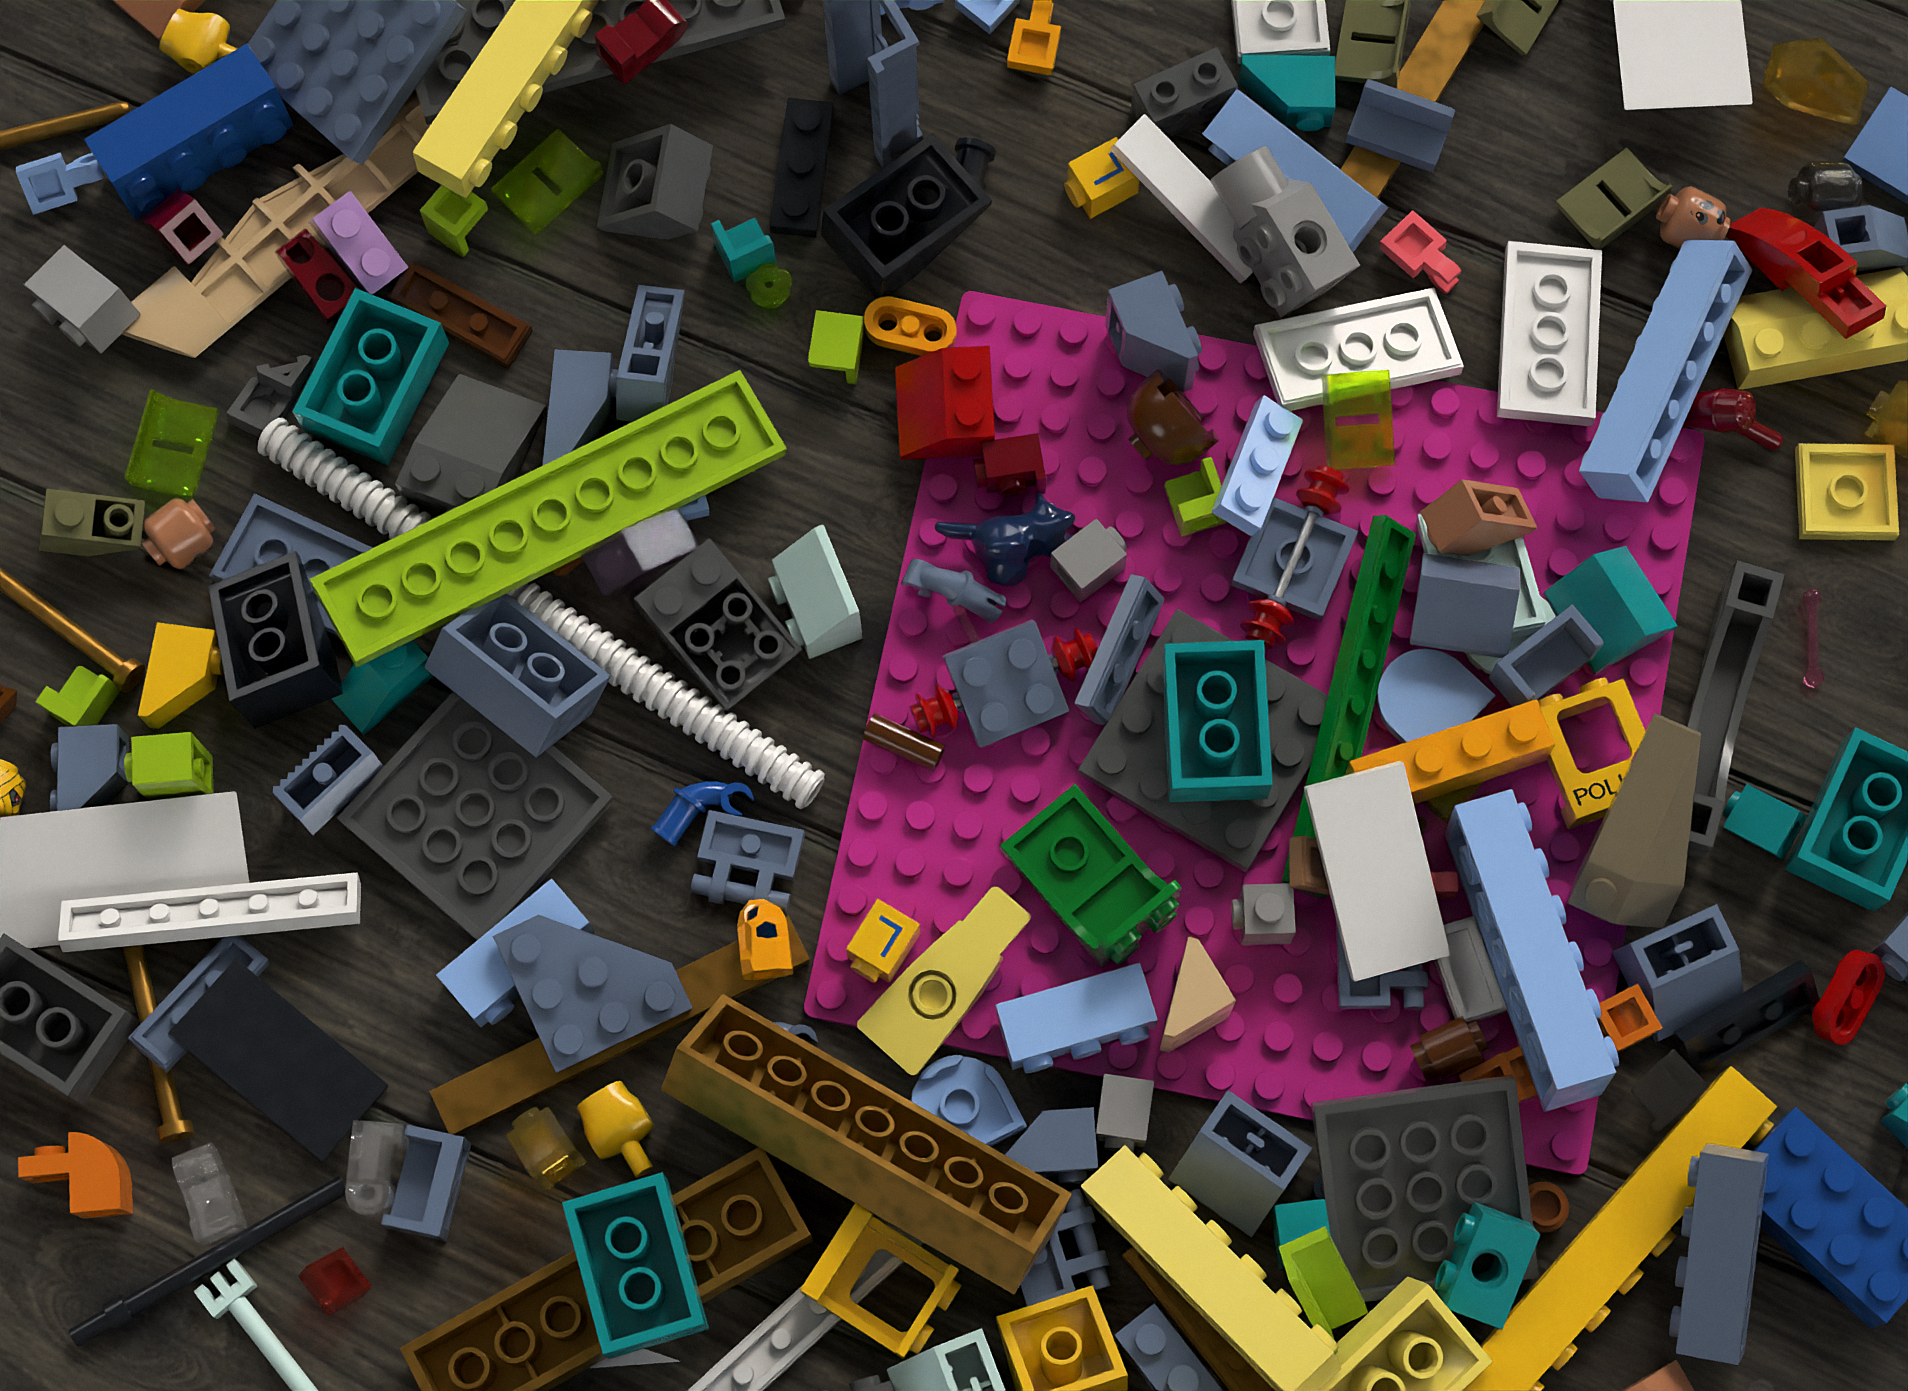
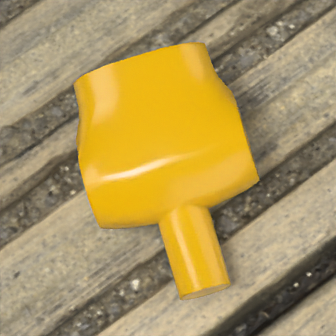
M180 8L177 9L169 21L159 44L161 52L171 57L180 66L193 74L203 70L216 62V60H220L238 48L226 44L230 25L224 18L214 13H193Z
M616 1081L587 1097L577 1106L582 1119L584 1133L600 1160L622 1153L636 1178L645 1175L653 1169L639 1141L654 1128V1124L639 1099L627 1090L623 1082Z

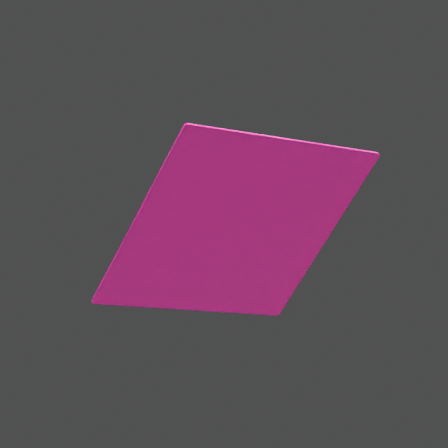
M975 291L965 292L961 298L956 320L957 339L954 347L990 345L995 440L1038 433L1046 475V490L1043 496L1057 508L1072 512L1075 515L1074 523L1067 529L1065 534L1074 536L1097 518L1105 529L1109 526L1113 527L1125 541L1128 548L1125 551L1127 554L1126 566L1122 572L1081 603L1050 568L1051 557H1032L1026 570V578L1015 586H1001L987 579L985 566L976 556L972 541L950 539L935 530V524L937 522H952L979 525L982 521L996 516H1016L1032 511L1036 503L1035 487H1027V490L1023 493L1012 496H1001L998 492L987 493L986 487L977 488L973 459H979L981 456L926 459L867 724L872 715L877 713L920 733L909 707L917 703L915 693H919L925 700L934 696L935 685L937 684L948 690L951 696L953 693H956L942 656L1029 620L1036 622L1048 655L1052 654L1051 647L1054 637L1058 636L1064 643L1071 641L1074 637L1075 628H1078L1082 635L1090 633L1097 648H1099L1131 574L1146 577L1165 600L1125 692L1176 609L1183 611L1233 641H1248L1245 638L1247 633L1242 630L1240 623L1243 620H1253L1255 614L1249 609V602L1263 598L1231 586V583L1251 536L1227 522L1181 537L1164 486L1168 480L1200 471L1202 459L1212 457L1221 485L1223 484L1254 404L1262 396H1266L1277 403L1258 346L1198 335L1202 346V353L1198 354L1199 370L1195 371L1193 389L1185 391L1183 394L1205 418L1200 424L1207 432L1213 429L1220 441L1192 462L1181 465L1166 464L1154 455L1146 460L1128 439L1134 434V431L1127 419V406L1134 391L1148 377L1122 367L1106 329L1105 316ZM1438 380L1290 411L1303 419L1274 497L1305 509L1296 496L1298 489L1309 488L1310 483L1304 477L1305 471L1317 469L1320 465L1334 468L1344 475L1343 481L1348 484L1350 490L1344 495L1337 494L1335 498L1342 507L1341 511L1336 514L1323 515V517L1357 530L1358 533L1321 622L1287 608L1294 619V623L1290 626H1281L1279 632L1286 638V642L1283 645H1273L1272 649L1264 648L1265 659L1325 694H1329L1372 518L1377 515H1387L1416 533L1382 675L1392 661L1406 652L1417 649L1438 650L1458 660L1496 695L1494 700L1475 719L1511 708L1510 703L1488 679L1490 674L1485 673L1481 669L1479 671L1473 666L1465 652L1410 644L1424 553L1416 524L1417 515L1421 514V510L1461 479L1518 488L1538 527L1531 534L1523 536L1537 588L1543 599L1546 600L1543 595L1545 590L1593 554L1627 546L1665 607L1676 621L1705 441L1703 434L1697 430L1681 428L1649 501L1637 502L1598 498L1579 472L1582 458L1591 445L1604 412L1596 411V418L1592 427L1497 417L1498 392ZM920 559L937 568L959 573L964 570L971 572L975 581L1006 597L1005 607H1001L998 604L995 605L996 608L1002 610L1001 615L995 622L988 623L982 617L959 604L956 606L949 605L947 598L936 592H933L931 597H923L918 595L920 589L909 585L902 586L901 582L911 560ZM1674 630L1595 675L1588 664L1584 665L1543 698L1560 693L1562 698L1565 699L1580 694L1579 688L1596 679L1607 678L1608 683H1612L1624 678L1646 731L1654 713L1661 714ZM1085 667L1076 670L1075 681L1073 682L1063 677L1060 672L1056 673L1069 712L981 748L976 745L964 711L961 713L958 711L959 719L956 730H952L944 723L936 727V738H932L928 730L920 733L946 745L942 758L934 772L863 740L804 1003V1011L808 1017L858 1028V1020L896 979L959 920L963 921L992 887H999L1030 914V921L1001 954L1003 961L977 1002L943 1042V1046L1009 1059L995 1013L996 1004L1140 963L1158 1019L1156 1028L1148 1030L1150 1037L1129 1045H1121L1120 1039L1100 1044L1101 1052L1081 1059H1073L1072 1053L1052 1058L1054 1065L1050 1068L1103 1078L1104 1074L1151 1080L1154 1081L1153 1089L1220 1102L1227 1090H1229L1258 1111L1312 1122L1311 1102L1461 1082L1458 1077L1459 1074L1443 1081L1435 1078L1427 1082L1410 1045L1421 1041L1420 1035L1455 1019L1434 960L1422 963L1423 972L1428 973V989L1423 990V1009H1404L1403 990L1390 989L1391 1006L1389 1009H1338L1336 916L1330 895H1327L1326 898H1313L1293 888L1296 933L1291 944L1241 945L1240 929H1232L1231 901L1239 899L1243 885L1285 884L1282 882L1289 854V838H1292L1310 768L1246 873L1078 775L1079 767L1105 727L1104 725L1094 723L1074 704L1089 671ZM1377 695L1361 757L1402 744L1390 733L1380 719ZM1610 703L1558 721L1574 763L1580 772L1590 773L1630 758V750ZM1547 760L1414 804L1416 815L1423 817L1427 822L1422 840L1430 872H1457L1444 836L1454 806L1512 789L1517 804L1524 802L1529 811L1532 831L1528 833L1534 849L1541 848L1546 857L1549 877L1545 878L1551 896L1557 894L1564 906L1566 924H1562L1567 940L1568 942H1576L1581 952L1584 970L1580 971V975L1585 989H1593L1599 1003L1615 995L1619 966L1612 951L1623 947L1626 925L1612 924L1567 903L1574 878L1603 818L1568 830L1561 814L1562 809L1565 807V802ZM1074 784L1079 787L1141 860L1167 884L1176 880L1182 887L1178 901L1180 906L1175 911L1178 914L1176 918L1157 934L1151 929L1145 932L1137 942L1140 946L1137 951L1118 966L1112 960L1105 967L1101 968L1000 851V845ZM1458 875V893H1456V898L1437 899L1443 925L1473 916ZM877 898L918 922L921 929L920 936L890 983L880 977L874 983L857 974L850 968L853 961L848 959L846 952L847 946ZM1188 937L1199 939L1236 1002L1228 1019L1167 1053L1159 1049ZM1507 1010L1505 1013L1477 1021L1489 1046V1049L1480 1052L1484 1062L1520 1046ZM1538 1095L1519 1103L1526 1166L1574 1176L1583 1174L1588 1167L1599 1096L1543 1112Z

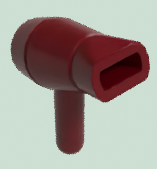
M1721 388L1697 392L1682 426L1716 432L1734 431L1770 450H1777L1783 445V437L1779 432L1755 421L1756 404L1754 397L1750 392Z

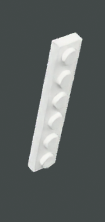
M357 872L67 900L61 903L58 943L62 952L360 924L361 883Z

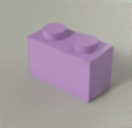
M351 191L344 194L309 221L310 226L356 286L371 295L409 268Z

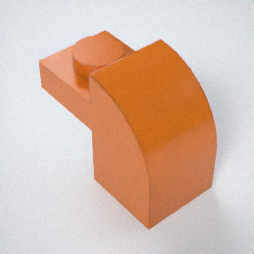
M68 1132V1153H65L64 1146H42L34 1148V1156L18 1157V1177L25 1181L42 1183L69 1180L70 1213L86 1219L133 1214L132 1178L126 1161L117 1150L93 1136L84 1133Z

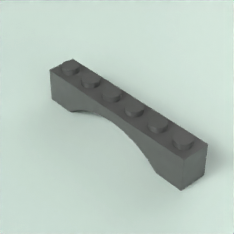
M1738 560L1724 579L1685 725L1701 733L1687 854L1688 857L1701 860L1713 848L1725 803L1729 768L1741 716L1753 675L1774 617L1785 575Z

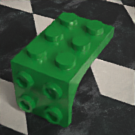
M1076 784L1071 786L1000 845V851L1101 968L1105 967L1112 960L1117 966L1123 963L1140 947L1137 942L1145 932L1151 929L1157 934L1178 915L1175 911L1180 906L1178 901L1182 890L1181 885L1176 880L1167 884L1141 860Z

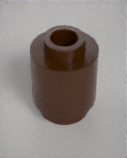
M1463 1016L1420 1035L1421 1041L1410 1045L1427 1082L1435 1078L1443 1081L1483 1063L1484 1059L1480 1052L1489 1049L1477 1021L1467 1025Z

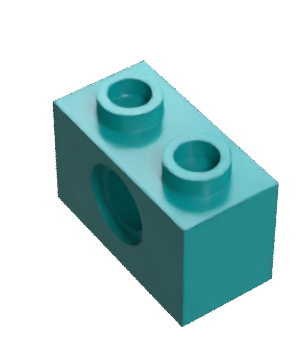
M1473 1201L1469 1214L1463 1213L1456 1224L1453 1241L1457 1244L1450 1261L1444 1260L1437 1271L1434 1288L1438 1290L1437 1295L1449 1310L1503 1329L1539 1240L1540 1233L1527 1221ZM1484 1253L1494 1254V1263L1488 1271L1484 1273L1472 1272V1264L1479 1255Z

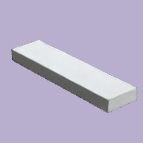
M1144 114L1110 150L1239 283H1242L1253 271L1251 267L1246 266L1238 255L1237 243L1233 238L1234 220L1209 179Z

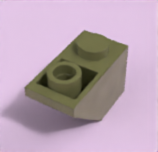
M47 489L39 551L94 556L140 549L145 501Z

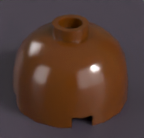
M1157 369L1140 384L1131 396L1127 406V419L1134 434L1128 439L1146 460L1154 455L1166 464L1181 465L1192 462L1205 454L1220 440L1213 429L1207 432L1200 424L1205 418L1170 379L1161 384L1164 382L1163 373Z

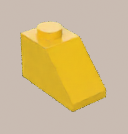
M157 622L138 716L149 728H161L215 690L218 675H224L218 637L215 630Z

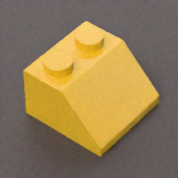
M1093 1285L996 1316L1016 1391H1128V1374Z

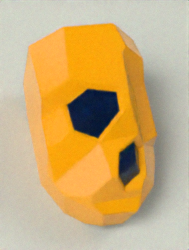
M765 899L749 900L740 911L737 923L743 979L763 980L792 975L793 964L787 918L778 906Z

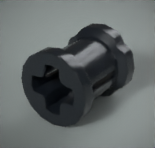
M959 138L954 149L957 153L956 160L985 192L986 185L983 180L988 163L994 161L996 150L989 143L976 138Z

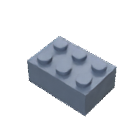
M507 593L480 607L467 610L443 627L424 667L535 757L542 754L592 714L611 677Z

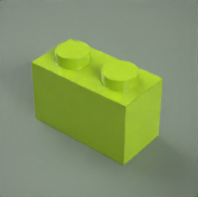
M191 732L131 737L132 753H126L124 758L126 779L128 782H132V785L148 801L214 794L213 757Z

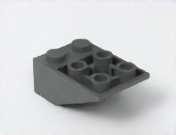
M710 538L634 598L635 610L664 645L726 711L802 651V648Z

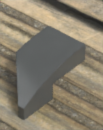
M302 355L296 357L297 362L273 368H270L269 364L256 366L257 377H253L248 381L226 412L228 423L259 438L270 422L281 417L285 419L311 370L312 358Z

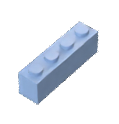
M1238 89L1235 90L1202 133L1213 142L1208 150L1228 166L1234 160L1237 161L1261 147L1268 146L1286 178L1312 183L1352 252L1355 251L1389 208Z

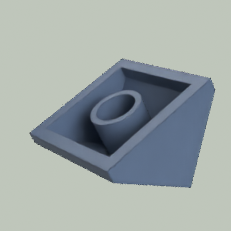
M1423 553L1410 644L1497 658L1506 656L1510 649L1520 593V568Z

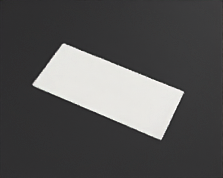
M1613 0L1625 110L1747 105L1753 103L1741 0Z
M235 791L0 817V938L5 933L27 948L59 945L58 934L62 901L249 883L238 799Z

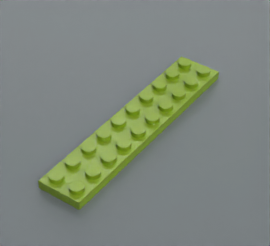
M738 370L310 578V584L357 668L456 619L469 609L480 607L785 456L787 448L741 370Z

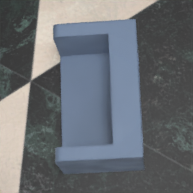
M1572 604L1495 664L1488 679L1512 707L1535 699L1539 701L1595 658L1604 642Z
M406 1125L404 1135L410 1139L391 1214H383L381 1224L391 1230L447 1242L471 1143L462 1136Z

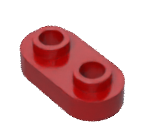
M1853 950L1838 963L1831 982L1821 1000L1815 1005L1812 1013L1814 1030L1820 1039L1844 1045L1855 1037L1884 982L1885 967L1878 955L1862 950Z

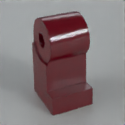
M647 0L634 14L631 13L613 27L608 24L594 34L597 55L622 84L625 85L679 41L684 35L688 23L668 0Z
M303 229L278 248L275 254L328 325L343 313L354 289L357 287L329 252L322 248L307 229Z

